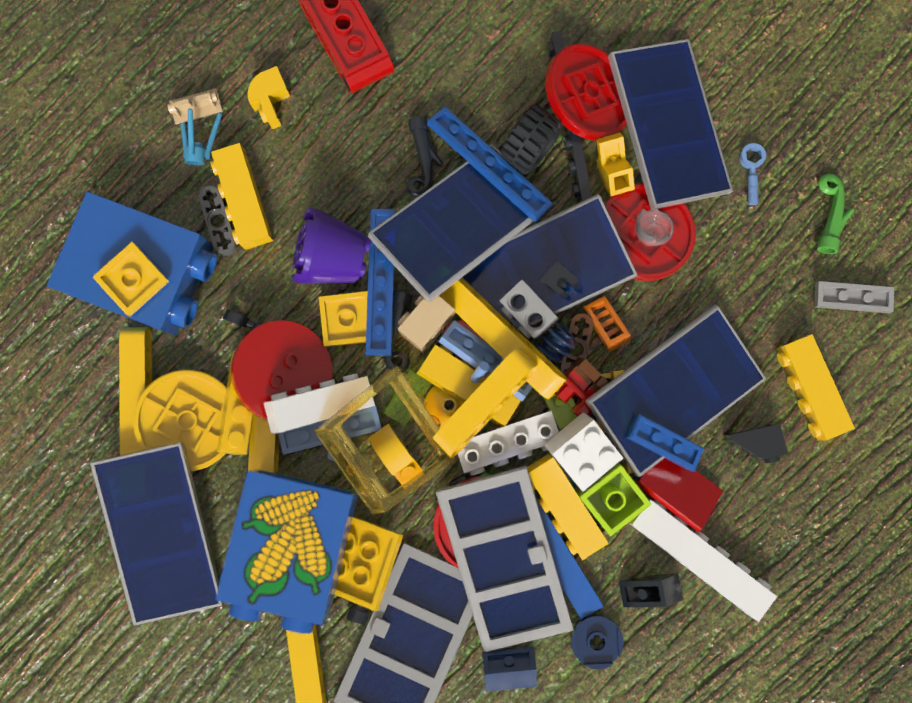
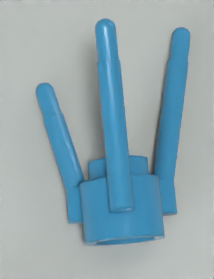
M191 108L188 109V137L185 123L180 124L184 163L204 165L205 159L210 160L211 148L222 118L221 112L217 114L209 140L204 149L202 143L194 142L193 110Z

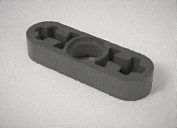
M206 186L199 193V201L213 247L221 255L230 256L236 252L238 244L235 243L232 235V230L234 229L225 212V207H227L225 200L221 197L216 187ZM210 193L217 196L214 198V204L218 209H213L212 204L206 200L209 198ZM216 215H223L225 218V222L221 227H214L212 225V219ZM216 233H224L225 238L231 241L228 244V249L225 250L223 247H220L223 244V239L220 234L215 235Z

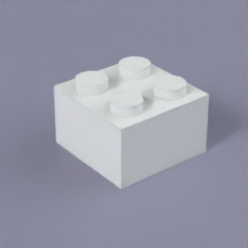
M584 412L544 444L582 491H585L623 459L595 421Z

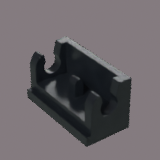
M558 261L539 280L547 288L551 287L557 294L565 298L568 295L561 288V286L563 288L567 287L565 282L577 290L582 285L580 280Z

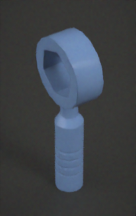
M756 143L746 145L739 154L741 165L746 169H750L748 176V205L759 204L756 169L766 159L765 149ZM749 150L757 152L759 161L754 163L747 160L746 152Z

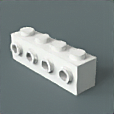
M356 373L344 376V382L335 384L334 379L321 382L318 389L312 390L311 385L295 389V395L287 396L286 392L271 395L272 401L264 403L271 433L284 432L375 406L368 377L358 378Z
M552 411L473 437L458 453L464 473L470 472V475L473 476L484 472V466L493 463L495 468L508 464V458L516 455L518 459L533 455L532 450L539 447L542 448V451H546L547 448L544 444L559 433Z

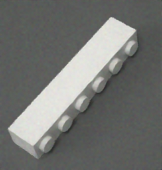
M648 499L652 505L631 520L629 524L739 609L759 622L777 598L776 595L770 592L772 586L761 578H758L756 581L749 575L750 569L740 562H737L735 565L728 559L729 553L719 546H716L715 549L707 543L709 541L707 536L700 531L693 533L686 527L688 524L682 519L667 513L665 506L655 499L653 501Z

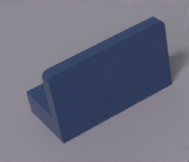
M533 647L482 651L486 691L537 686V670Z

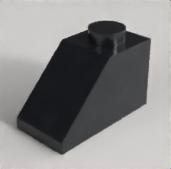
M771 424L723 435L725 441L754 459L764 460L765 463L780 461L779 456L788 454L780 424Z
M656 574L619 581L623 607H668L684 600L679 574Z

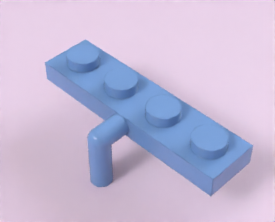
M455 320L439 340V343L476 368L471 375L473 383L480 382L484 375L489 377L504 360L490 345ZM526 381L514 396L523 401L532 386Z
M377 405L280 432L278 435L283 455L328 444L330 449L328 458L334 461L341 457L338 441L379 431L382 426Z

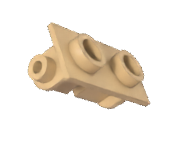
M216 88L169 101L170 104H167L170 114H173L175 124L188 121L189 108L193 110V120L223 112Z

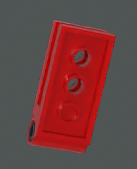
M298 0L302 11L350 94L394 73L389 53L359 0Z

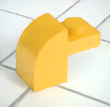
M275 66L259 73L253 78L248 88V100L254 111H259L264 123L269 122L272 129L282 126L273 104L289 98L290 94L278 67Z
M617 133L596 139L598 149L597 165L602 182L610 196L635 190L633 168L626 160L623 135Z
M389 423L368 438L379 458L402 486L423 471Z

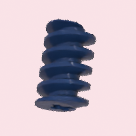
M557 321L555 323L558 330L548 329L551 334L550 338L545 335L541 336L544 341L543 345L538 342L534 343L536 348L555 366V362L560 363L563 361L562 354L567 356L570 353L568 347L575 348L577 346L570 331Z

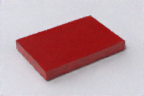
M666 458L640 476L636 482L638 487L697 532L703 529L723 493V490L698 471H689Z

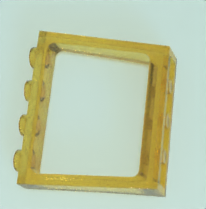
M398 366L389 369L314 430L372 514L388 511L459 458L458 455L451 458L433 440L434 435L440 429L441 423L436 416L429 414L425 408L427 405L426 400L423 396L414 392L411 387L413 384L412 379L407 374L402 373ZM387 384L393 387L438 453V460L390 494H388L342 427L343 422Z

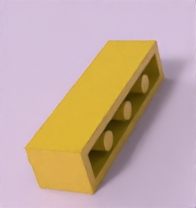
M240 143L212 151L213 161H210L215 176L218 175L221 182L217 186L221 197L226 198L228 206L225 207V212L228 220L233 221L235 227L232 230L235 243L240 244L247 250L274 241L245 149Z
M813 334L776 348L778 351V362L787 371L789 376L787 377L788 384L799 398L798 406L801 412L806 414L808 418V428L812 436L817 441L829 440L855 429Z
M435 345L416 374L464 404L488 377L484 375L480 382L473 383L471 375L475 371L474 367L462 359L460 361L452 356L453 352L445 346L440 345L438 347ZM513 395L489 421L500 428L506 426L521 400Z
M234 350L231 356L216 452L242 456L247 454L253 413L242 404L233 387L231 364Z
M548 453L527 467L533 491L537 489L541 495L538 502L545 513L552 512L555 519L551 522L559 534L563 532L566 534L569 540L565 543L573 555L578 553L581 559L584 560L609 544L551 453Z

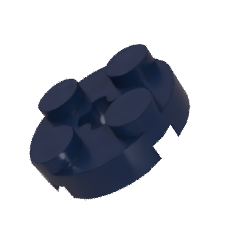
M594 614L578 620L571 633L572 651L577 659L588 668H608L614 664L613 662L618 656L620 657L623 651L624 641L621 631L613 620L603 615ZM594 635L604 639V643H600L597 649L593 644H590V639H593Z

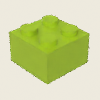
M619 462L585 491H582L578 486L573 488L610 537L652 505Z

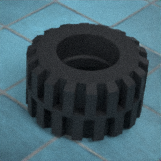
M540 105L534 106L520 119L511 131L502 147L501 157L523 174L530 173L544 159L558 139L563 127L562 122Z

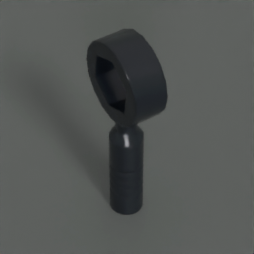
M227 309L222 318L244 328L250 327L255 329L262 325V323H254L249 321V318Z

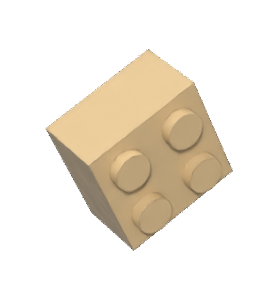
M420 295L415 302L416 308L412 313L406 312L398 322L400 334L423 354L444 331L448 323L456 317L455 309L439 296L428 302Z

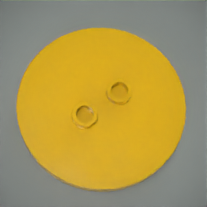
M196 370L173 371L154 380L140 395L134 410L133 429L140 448L146 450L183 441L191 471L201 470L217 462L226 454L216 451L227 387L215 377ZM174 454L151 459L159 466L178 471Z

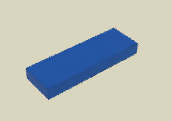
M641 414L635 415L626 435V438L693 472H695L704 450L703 447Z

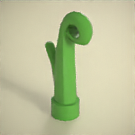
M827 173L820 177L819 188L823 193L833 195L823 235L819 238L817 250L825 254H836L840 245L839 237L847 220L854 213V209L850 208L844 213L845 191L843 183L838 176ZM827 182L831 183L833 188H830Z

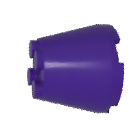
M308 207L303 220H306L305 225H302L297 238L292 267L297 270L295 275L292 274L291 281L300 284L355 283L359 277L364 276L366 262H363L364 253H368L371 240L366 237V234L319 209Z

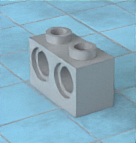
M523 280L500 300L504 305L501 310L509 319L512 320L515 317L521 325L518 328L527 338L532 336L534 339H538L559 319ZM518 295H522L525 298V305L521 309H515L513 306V300ZM534 314H540L543 317V323L538 328H533L530 324V318Z

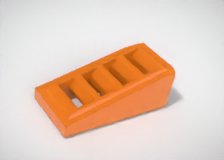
M605 295L583 307L586 314L591 317L593 327L608 353L630 342L631 334ZM604 306L606 308V310L602 311L597 315L593 313L594 311ZM610 315V319L600 324L599 320ZM615 324V328L605 332L604 329ZM620 333L619 336H617V337H615L614 339L610 340L611 337H613V336H615V335H617V334Z

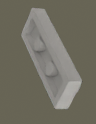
M818 281L815 283L814 307L892 313L894 310V287Z

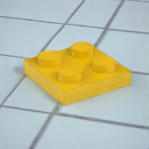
M133 242L93 276L96 282L123 312L130 317L170 282Z
M368 291L319 297L324 347L366 343Z

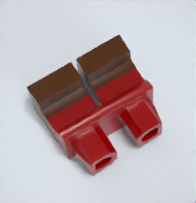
M578 357L564 373L567 380L554 395L565 404L575 396L579 402L571 411L577 417L583 412L589 416L592 411L585 400L609 382L585 358ZM616 390L600 402L603 406L609 399H613L619 392Z

